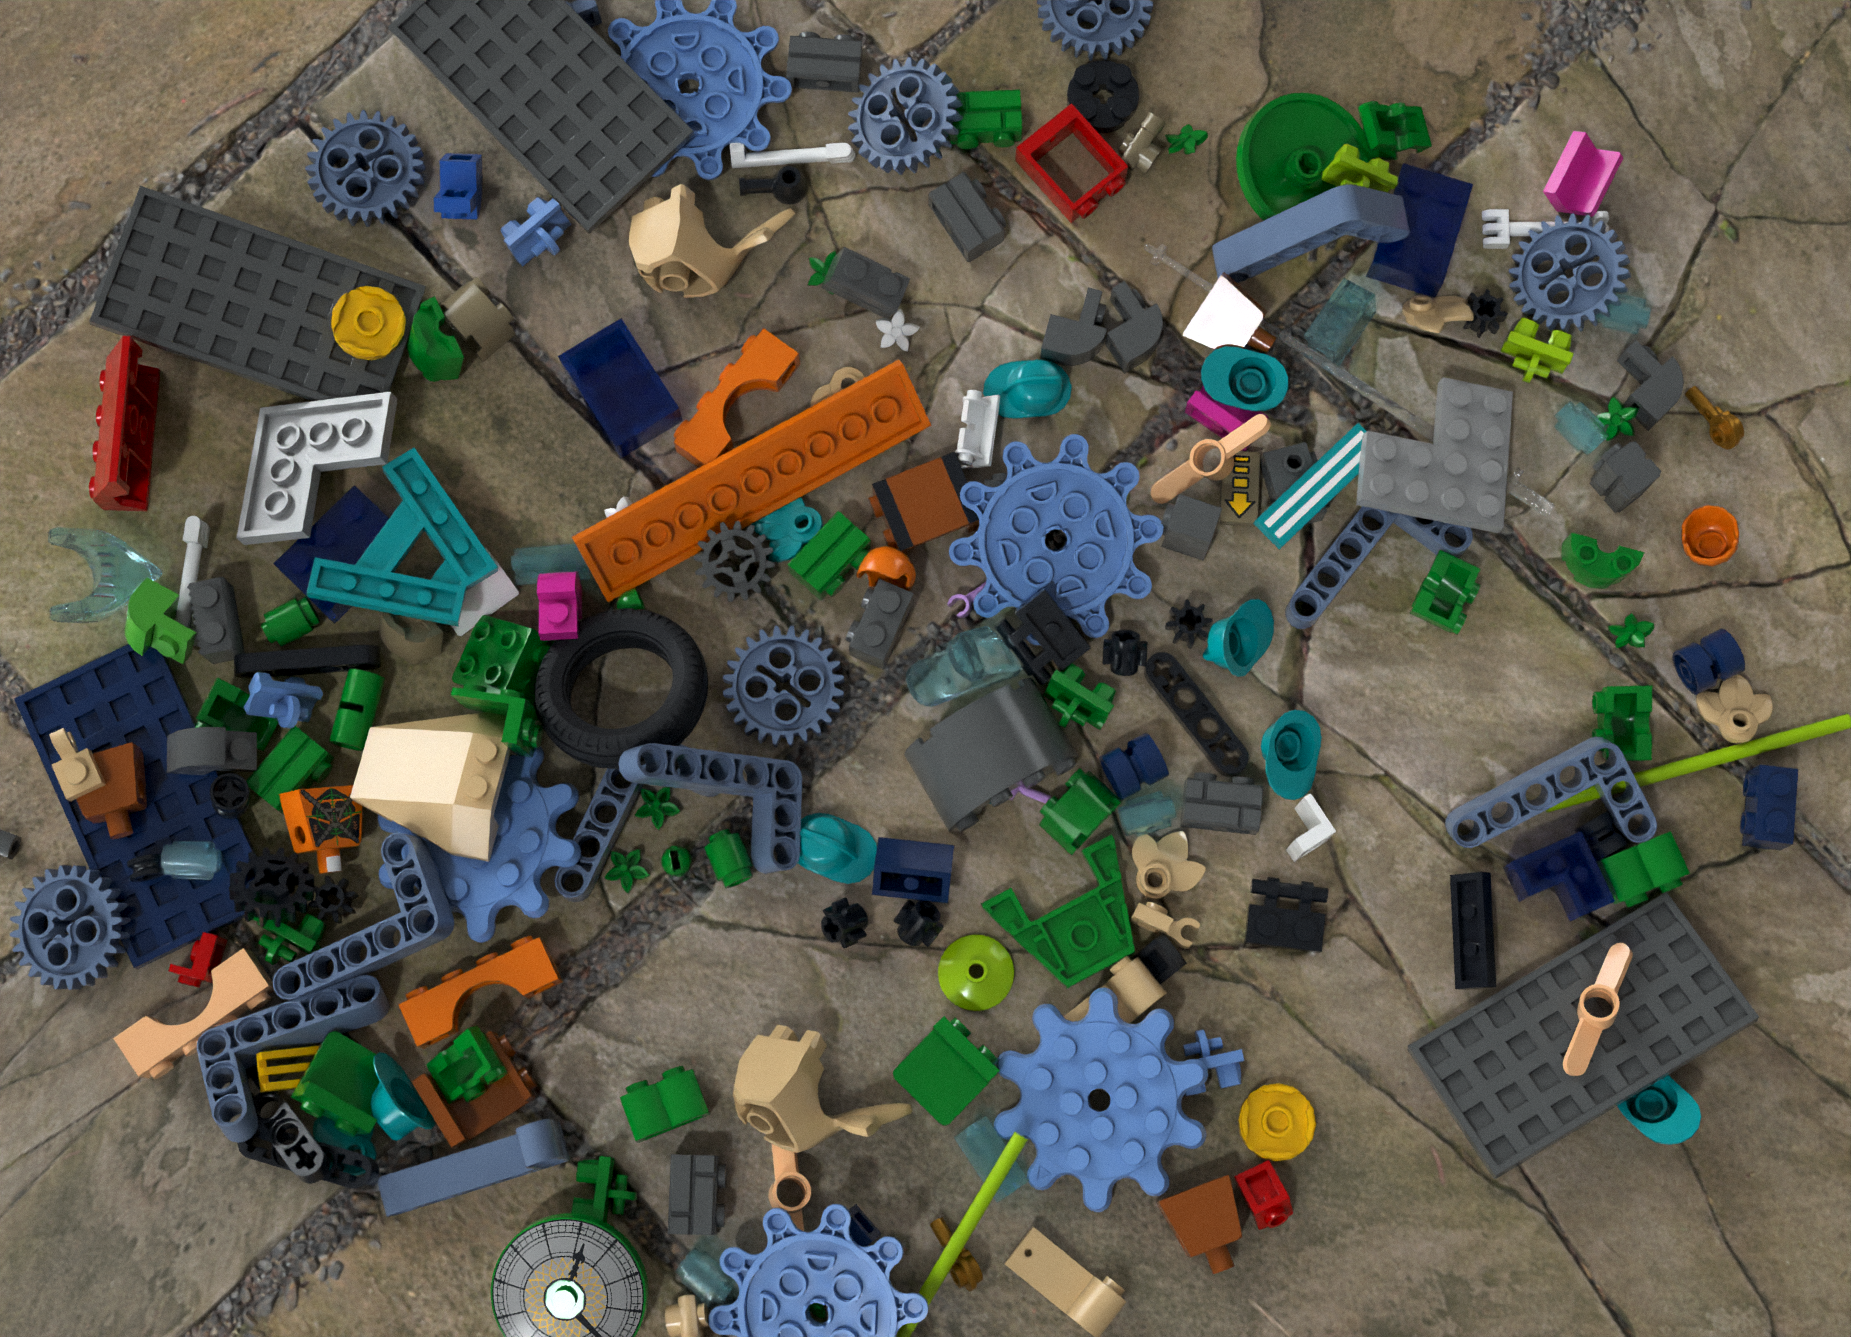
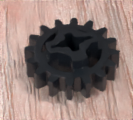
M265 847L262 852L263 856L257 857L253 852L248 853V863L238 861L236 863L237 873H230L229 897L230 900H234L235 912L244 911L245 921L247 922L253 920L254 917L259 918L260 927H264L268 920H273L275 926L280 927L281 919L285 917L292 923L295 922L296 910L306 913L308 911L307 901H313L314 874H309L308 862L299 864V854L296 852L289 857H285L284 848L281 847L276 854H270L268 847Z

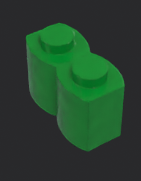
M1671 831L1596 862L1614 905L1624 901L1627 908L1648 900L1646 892L1656 887H1659L1661 893L1684 885L1680 877L1690 874Z
M678 1066L662 1073L664 1080L649 1085L647 1080H643L625 1088L627 1094L621 1096L620 1100L637 1143L710 1115L693 1069L685 1071L684 1066Z

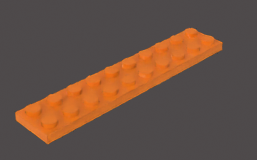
M898 359L574 535L572 539L606 601L609 602L624 592L641 585L703 551L704 549L698 545V542L704 541L708 543L711 540L707 534L709 529L718 534L721 532L720 523L724 522L728 530H732L736 521H740L741 529L930 427L931 423L903 363Z

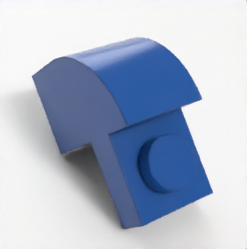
M446 153L439 161L440 191L434 197V212H440L441 218L477 220L480 214L482 199V155Z

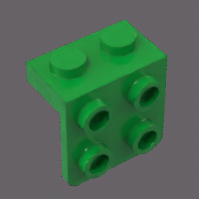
M483 615L473 628L453 673L452 681L462 687L464 683L481 685L487 688V693L499 695L501 689L518 691L524 694V699L532 701L533 705L535 702V683L538 670L544 656L554 642L552 640L541 641L539 632L533 628Z
M464 683L463 689L452 688L451 696L467 709L507 715L501 742L519 756L533 757L534 748L540 747L543 727L539 725L540 720L537 709L532 705V701L523 698V693L509 689H501L500 695L487 693L486 687L471 683Z
M945 1016L933 1026V1030L893 1071L894 1079L943 1126L949 1125L1000 1071L995 1066L999 1061L998 1058L983 1044L977 1049L967 1039L971 1032L956 1017L949 1021Z
M337 1031L329 1032L322 1041L291 1098L302 1103L300 1108L308 1114L317 1118H321L323 1115L336 1122L334 1128L348 1136L355 1137L356 1134H370L377 1121L376 1118L370 1116L372 1113L371 1098L380 1083L373 1065L376 1054Z

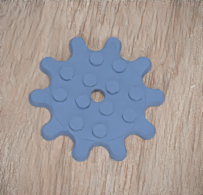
M655 0L657 17L651 25L639 27L625 18H619L612 21L608 27L609 38L621 50L620 57L694 131V136L651 177L662 175L671 160L677 157H689L695 163L696 171L701 178L714 180L723 171L721 153L730 143L744 144L748 149L755 152L763 151L770 144L771 136L769 131L757 119L758 110L765 104L783 103L791 96L792 92L791 83L788 79L769 75L762 68L761 62L763 58L777 47L779 36L777 31L770 26H762L748 33L737 30L733 24V17L737 9L736 0H711L709 7L699 14L689 13L685 10L682 0ZM693 79L699 83L698 92L682 94L680 85L685 80Z
M1078 434L1066 436L1061 443L1058 456L1048 463L1037 461L1032 456L1027 445L1022 442L1014 441L1006 445L1002 456L1008 473L1006 480L1001 485L989 487L977 481H970L961 488L960 499L963 505L977 514L979 527L972 536L956 539L949 547L950 559L959 566L975 565L980 567L986 574V585L974 598L973 605L976 613L981 617L989 618L995 616L1006 607L1013 606L1019 608L1045 588L1065 615L1077 620L1085 635L1090 638H1099L1105 635L1109 629V621L1105 614L1104 606L1106 600L1111 595L1122 593L1134 599H1142L1150 593L1152 582L1146 573L1135 567L1133 553L1139 545L1155 542L1163 534L1164 527L1158 517L1154 515H1135L1127 508V495L1137 485L1140 477L1136 466L1132 463L1123 462L1107 473L1100 474L1094 472L1087 463L1089 445L1086 439ZM1055 529L1062 530L1067 537L1066 544L1058 550L1050 549L1045 543L1046 534ZM1032 634L1026 637L1029 643L1040 645Z
M541 746L534 748L533 757L512 755L508 760L494 812V818L499 827L489 862L451 855L442 850L438 845L422 838L430 849L451 911L461 913L465 917L468 935L478 943L486 942L493 937L496 929V916L505 906H517L530 918H540L548 911L549 898L540 886L542 874L546 869L554 866L570 868L577 864L581 858L580 846L571 839L562 838L556 831L557 819L561 814L576 806L579 800V792L570 783H561L549 788L539 784L536 773L544 759V751ZM378 815V824L382 830L388 833L398 832L416 836L409 829ZM407 843L403 846L401 852L403 860L409 854V845ZM383 864L379 869V881L384 887L393 889L385 864ZM419 878L414 885L420 892L422 883ZM433 914L427 918L426 926L428 931L434 926Z
M1098 988L1093 991L1089 999L1088 1013L1079 1021L1072 1022L1065 1019L1054 1005L1042 1004L1038 1006L1032 1015L1033 1024L1040 1035L1038 1048L1030 1054H1021L1011 1050L1005 1051L999 1055V1061L996 1063V1067L1000 1070V1076L1011 1080L1018 1086L1020 1100L1014 1108L997 1115L994 1121V1129L997 1135L1003 1139H1010L1013 1133L1017 1132L1034 1143L1036 1158L1027 1171L1029 1184L1037 1190H1045L1050 1188L1059 1177L1072 1175L1079 1179L1082 1184L1085 1206L1094 1212H1102L1109 1207L1112 1201L1113 1186L1122 1178L1135 1180L1139 1183L1142 1190L1150 1196L1164 1194L1169 1187V1177L1161 1163L1164 1150L1173 1145L1196 1149L1203 1145L1206 1140V1129L1203 1124L1185 1115L1181 1105L1182 1098L1186 1092L1202 1086L1207 1081L1208 1069L1206 1065L1197 1059L1175 1061L1167 1055L1165 1041L1174 1028V1019L1169 1011L1155 1009L1140 1023L1129 1024L1119 1016L1118 998L1115 992L1109 988ZM1095 1089H1103L1110 1096V1105L1104 1111L1094 1110L1090 1104V1093Z
M841 1204L829 1205L823 1211L819 1227L810 1232L798 1229L789 1213L784 1209L773 1208L763 1217V1227L768 1239L767 1247L763 1252L750 1254L741 1248L729 1247L721 1254L719 1259L720 1267L724 1273L737 1282L739 1295L734 1303L716 1306L711 1310L708 1316V1323L713 1332L719 1335H735L737 1337H897L898 1330L903 1325L918 1323L925 1319L929 1306L924 1296L919 1293H902L891 1284L890 1272L902 1259L904 1253L903 1246L897 1238L884 1236L871 1246L863 1247L852 1240L850 1235V1212ZM813 1303L826 1305L828 1307V1320L825 1322L815 1321L809 1312L810 1305Z

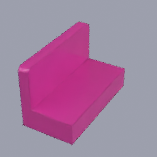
M1573 131L1543 192L1557 212L1593 217L1623 160V156L1620 152L1596 149L1586 132Z
M1204 386L1199 392L1195 391L1188 400L1185 409L1186 414L1220 438H1224L1254 416L1259 414L1265 415L1261 411H1249L1222 404L1214 400L1205 391ZM1251 444L1242 449L1241 451H1247Z

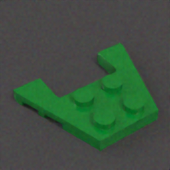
M1112 834L1081 851L1099 886L1037 920L1030 921L1012 888L981 903L983 910L1066 989L1110 967L1124 957L1135 953L1122 887V877L1116 854L1115 839Z

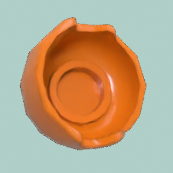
M1706 505L1694 509L1682 524L1681 538L1686 556H1689L1690 560L1703 566L1713 567L1727 562L1738 549L1739 529L1736 518L1726 509L1719 506Z
M888 546L876 547L870 550L862 560L856 574L857 578H861L866 573L870 587H875L878 580L881 579L907 591L912 589L916 579L915 568L909 557L902 551Z

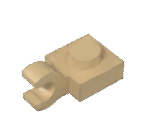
M65 728L49 734L56 751L62 759L52 764V768L67 800L73 801L106 785L92 751L86 748L79 752L70 731L66 732Z
M1147 902L1146 905L1138 903L1130 923L1158 936L1164 933L1167 938L1174 941L1181 948L1189 949L1193 942L1184 939L1181 935V930L1184 927H1189L1197 931L1200 927V923L1197 920L1183 918L1179 921H1173V918L1167 916L1168 910L1153 902Z

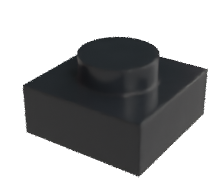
M1164 933L1155 938L1134 956V959L1139 957L1160 985L1187 964Z

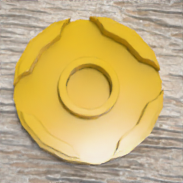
M362 286L356 288V290H351L349 293H345L339 298L332 311L331 329L335 341L344 352L357 359L372 361L384 358L397 349L404 337L406 318L402 307L392 294L379 287Z
M1280 1083L1263 1085L1250 1093L1240 1107L1237 1120L1239 1134L1246 1147L1258 1157L1274 1162L1290 1160L1302 1153L1312 1141L1316 1127L1314 1109L1306 1097L1296 1088Z

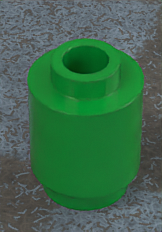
M306 596L300 600L295 597L264 613L266 621L261 624V627L271 644L277 641L283 647L313 631V626L319 624L320 619Z
M725 829L708 837L710 843L704 847L717 880L722 881L726 889L742 884L753 877L750 870L753 865L739 833L731 834L729 829Z

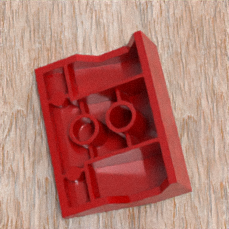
M122 336L106 358V369L100 373L99 383L100 389L103 392L102 405H98L96 410V422L100 430L99 440L94 441L92 454L93 460L96 463L95 476L90 478L89 494L93 501L103 510L147 512L161 370L138 364V359L142 357L143 350L131 336Z

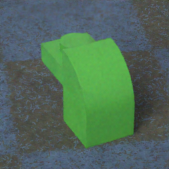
M148 577L139 585L129 599L124 628L126 640L133 650L141 656L152 647L163 656L184 664L192 655L196 632L174 620L180 595Z

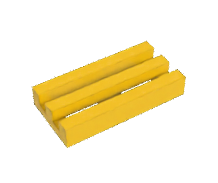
M320 1046L257 1053L256 1061L260 1093L296 1089L301 1079L269 1082L268 1075L304 1072L311 1063L267 1067L266 1061L314 1056Z

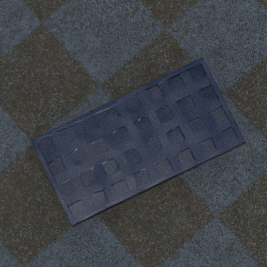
M127 644L14 698L89 869L99 870V878H111V884L108 889L121 890V893L115 899L116 903L128 904L120 912L121 917L131 919V922L121 925V931L130 934V938L121 939L133 968L140 969L201 939L203 932L212 934L245 918L244 911L235 912L234 900H230V873H237L236 863L238 861L248 863V853H256L240 818H222L212 808L210 788L213 781L220 776L219 772L214 770L206 775L167 773V736L178 730L195 728L196 722L165 656L152 647L141 656ZM65 728L66 732H71L79 752L87 748L94 754L131 742L142 748L147 808L129 814L133 834L123 838L110 839L106 821L96 824L85 819L76 799L69 801L65 798L52 768V764L62 759L56 751L49 734ZM149 854L162 855L163 860L159 862V866L165 869V875L143 882L130 881V875L133 874V870L127 867V861Z

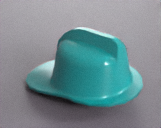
M1224 346L1214 350L1207 356L1201 368V381L1205 391L1214 400L1225 405L1249 411H1267L1275 408L1284 399L1288 390V375L1284 366L1276 358L1267 354L1239 347Z
M1035 359L1009 362L996 367L990 372L984 382L983 394L984 397L1000 395L998 415L1003 418L1043 417L1056 414L1065 408L1071 396L1072 386L1069 376L1062 367L1052 361Z
M1249 599L1232 616L1215 622L1209 630L1208 646L1203 652V658L1214 662V664L1221 668L1229 669L1236 677L1245 676L1264 655L1272 641L1274 620L1268 605L1260 599Z
M1292 710L1284 713L1276 723L1272 724L1265 731L1261 740V751L1266 761V776L1269 785L1277 795L1288 800L1304 797L1311 789L1315 778L1322 736L1319 724L1306 711Z
M814 813L801 819L800 856L798 861L800 866L828 879L845 884L857 883L870 876L874 870L877 845L868 831L856 824L826 813Z
M377 1053L374 1056L373 1065L380 1083L371 1098L372 1115L377 1119L376 1122L394 1141L403 1139L418 1127L432 1129L436 1125V1121L405 1071L386 1053Z
M1669 1075L1617 1106L1624 1117L1642 1134L1656 1143L1665 1145L1679 1144L1692 1138L1699 1129L1701 1122L1699 1105Z

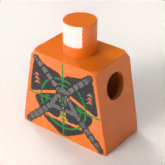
M353 785L298 789L279 794L293 850L297 854L317 852L319 874L342 871L340 849L356 847L361 843L362 805L350 798Z

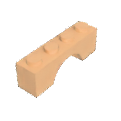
M243 948L211 970L213 979L212 995L204 1011L195 1019L181 1025H166L156 1018L145 1016L113 1038L139 1077L148 1079L150 1077H153V1079L162 1077L173 1069V1061L183 1054L188 1057L197 1052V1041L205 1031L237 1020V1017L248 1009L251 1012L256 1011L271 1000L269 995L274 992L273 982L252 951Z

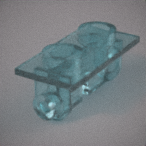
M576 544L513 549L514 556H511L512 570L515 571L516 586L537 584L539 573L578 571L580 580L590 579V570Z
M986 1116L954 1137L983 1183L1006 1147ZM1016 1161L993 1197L997 1203L1029 1182Z

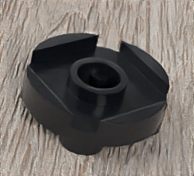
M1107 60L1090 62L1079 66L1069 82L1067 106L1072 103L1098 133H1110L1119 130L1124 126L1125 122L1130 120L1131 116L1133 117L1137 110L1139 101L1138 84L1132 76L1130 68L1125 64H1117ZM1099 90H1106L1113 97H1109L1106 104H1100L1099 98H1093V94L1098 93Z

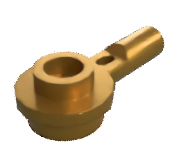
M1697 386L1690 388L1685 393V396L1710 423L1709 435L1712 441L1726 450L1736 447L1744 437V427L1741 421L1728 410L1723 412L1718 406L1714 407Z
M941 1217L930 1223V1227L941 1246L945 1248L953 1234L944 1218ZM963 1248L949 1272L959 1288L965 1287L970 1292L977 1288V1283L983 1281V1275L970 1251Z

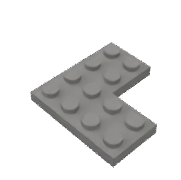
M1443 377L1437 386L1433 444L1366 431L1362 436L1356 505L1499 533L1504 528L1513 392Z
M383 392L260 408L236 539L243 545L310 538L321 472L388 463L398 400L393 393Z

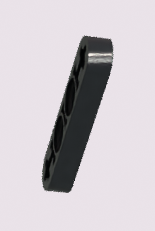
M375 645L256 652L234 656V676L238 678H253L257 672L269 673L271 677L348 672L349 669L372 670L381 667L380 647Z
M1166 652L1153 654L1147 660V666L1144 669V675L1149 685L1216 771L1226 777L1239 775L1245 769L1249 760L1248 752L1244 745L1176 658ZM1156 662L1161 666L1166 663L1170 665L1167 674L1173 682H1175L1177 677H1180L1182 682L1175 684L1169 693H1166L1164 690L1169 685L1165 677L1162 675L1155 677L1153 675L1156 668L1154 663ZM1180 690L1190 691L1195 697V704L1190 709H1180L1174 702V695ZM1204 719L1212 720L1218 727V734L1212 739L1202 738L1197 732L1198 723ZM1223 736H1226L1229 740L1223 744L1227 752L1232 754L1236 751L1239 754V758L1236 761L1238 767L1236 768L1232 764L1227 766L1222 764L1225 755L1219 747L1215 752H1212L1209 748L1218 744Z
M257 1065L245 1069L247 1078H252L260 1090ZM279 1091L262 1092L255 1096L251 1092L258 1126L291 1171L304 1183L311 1184L322 1180L329 1171L330 1160ZM271 1101L279 1103V1108L273 1116L269 1118L261 1117V1110L265 1104ZM298 1128L299 1135L293 1143L289 1145L280 1143L281 1136L287 1129ZM303 1150L313 1159L315 1166L311 1169L306 1167L305 1162L298 1155Z
M259 1126L256 1133L250 1139L237 1143L239 1151L243 1156L291 1171L274 1146H272V1150L252 1145L254 1137L270 1142ZM284 1132L280 1143L288 1145L294 1142L298 1135ZM317 1141L324 1152H331L334 1159L333 1165L322 1179L323 1181L357 1191L369 1190L376 1184L379 1179L380 1170L375 1159ZM305 1150L299 1153L308 1169L315 1166L313 1159ZM345 1164L365 1169L366 1174L364 1178L343 1172Z

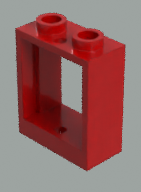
M1072 103L1016 147L1015 161L1070 223L1080 216L1082 219L1090 216L1099 206L1098 202L1107 194L1110 197L1116 195L1126 184L1128 165ZM1072 133L1109 173L1107 177L1074 203L1037 163L1040 158Z

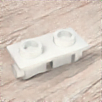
M968 390L967 396H964L962 400L963 410L961 421L967 424V428H960L955 454L958 456V461L962 464L961 468L963 470L991 467L1000 395L982 397V392Z

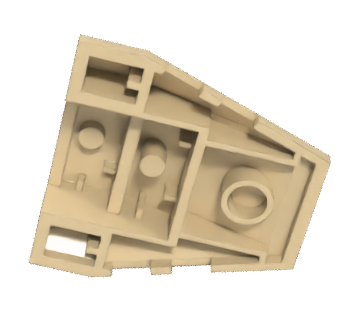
M482 712L370 727L350 795L351 800L391 822L394 821L409 829L411 833L429 840L451 855L489 862L499 827L494 818L495 808L510 754L517 755L501 742L507 715Z

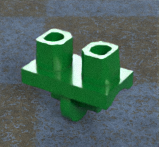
M1073 663L1061 672L1056 670L1043 696L1053 701L1052 708L1063 714L1059 725L1066 728L1069 722L1073 720L1083 727L1087 722L1101 730L1114 707L1112 701L1116 693L1115 689L1098 682L1093 692L1085 688L1081 683L1086 674L1083 669Z
M308 913L297 930L286 925L289 921L286 917L281 919L280 927H276L273 920H268L262 928L277 937L274 940L264 934L259 940L258 944L268 949L265 961L274 965L282 957L289 962H293L297 952L288 948L289 943L307 954L322 949L318 943L322 939L326 924ZM254 917L253 920L258 922L257 924L260 926L259 918Z
M599 1156V1160L578 1161L576 1182L596 1184L594 1199L574 1197L571 1213L591 1216L607 1223L610 1198H614L612 1214L621 1215L624 1214L625 1199L637 1200V1192L627 1191V1175L617 1174L615 1190L611 1189L615 1158Z

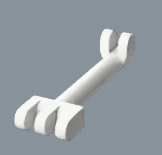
M730 143L732 168L827 161L831 164L850 163L856 157L855 151L848 143L826 144V147L750 153H747V147L744 144Z
M1509 209L1482 211L1483 221L1497 222L1487 223L1482 226V233L1484 235H1497V237L1484 238L1483 248L1507 249L1510 245V236H1530L1528 232L1530 229L1538 234L1543 232L1541 222H1509ZM1607 211L1596 212L1592 217V227L1602 220L1606 225L1605 233L1610 231L1607 225L1609 213ZM1546 222L1550 228L1555 226V222Z
M190 516L185 522L183 541L187 543L175 618V621L190 628L191 608L193 605L190 603L192 598L188 595L190 590L187 587L190 583L197 582L202 548H207L210 533L209 525L197 516ZM196 633V635H195V640H194V645H193V646H197V644H198V642H199V641L196 639V636L198 635L197 633Z

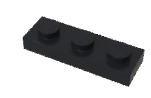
M1481 871L1450 875L1455 989L1496 988L1491 873Z

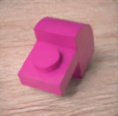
M578 571L539 573L537 596L539 599L540 640L578 639V619H582V584Z

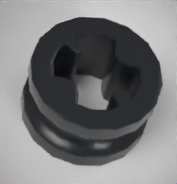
M149 854L127 861V867L133 870V874L130 875V881L143 882L165 875V869L159 866V862L163 860L162 855Z

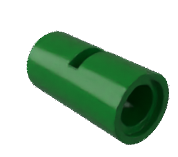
M358 669L348 670L329 739L331 744L363 752L369 729L373 727L385 683L384 677Z

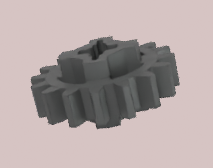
M736 521L733 529L728 530L726 524L722 522L720 523V533L716 534L709 529L707 534L711 540L708 543L704 541L698 542V545L704 549L703 555H694V560L702 562L703 567L697 569L695 574L706 575L707 579L702 584L703 588L710 587L711 585L716 587L714 597L718 598L724 591L727 592L729 602H733L735 593H740L744 600H748L747 590L752 588L759 594L761 592V588L758 585L760 579L767 582L770 581L771 578L764 571L765 568H772L775 565L771 561H766V555L772 553L773 548L762 547L761 544L766 539V536L763 534L755 538L753 536L755 526L750 525L745 532L741 530L740 521ZM734 536L749 540L755 548L746 551L736 546ZM721 540L723 551L717 560L709 562L711 550ZM735 551L737 556L752 555L751 558L746 559L745 562L740 564V571L734 572L732 567L725 568L723 566L717 568L718 564L724 563L725 560L729 559L728 552ZM760 560L759 569L755 577L748 582L745 572L750 563ZM723 572L731 576L735 587L720 583L713 575Z

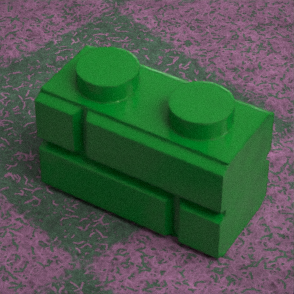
M1020 89L958 92L955 95L963 104L955 109L963 119L952 124L959 131V134H949L951 144H957L962 149L976 148L979 143H993L996 147L1004 148L1013 146L1015 142L1021 141L1022 113Z
M837 511L787 564L788 571L819 600H822L827 594L833 597L845 585L846 580L843 577L852 567L856 570L859 569L862 560L869 553L871 540L841 512Z
M294 726L246 782L249 788L284 815L279 794L298 789H309L314 782L321 783L332 771L333 766L330 763L334 757L297 726Z

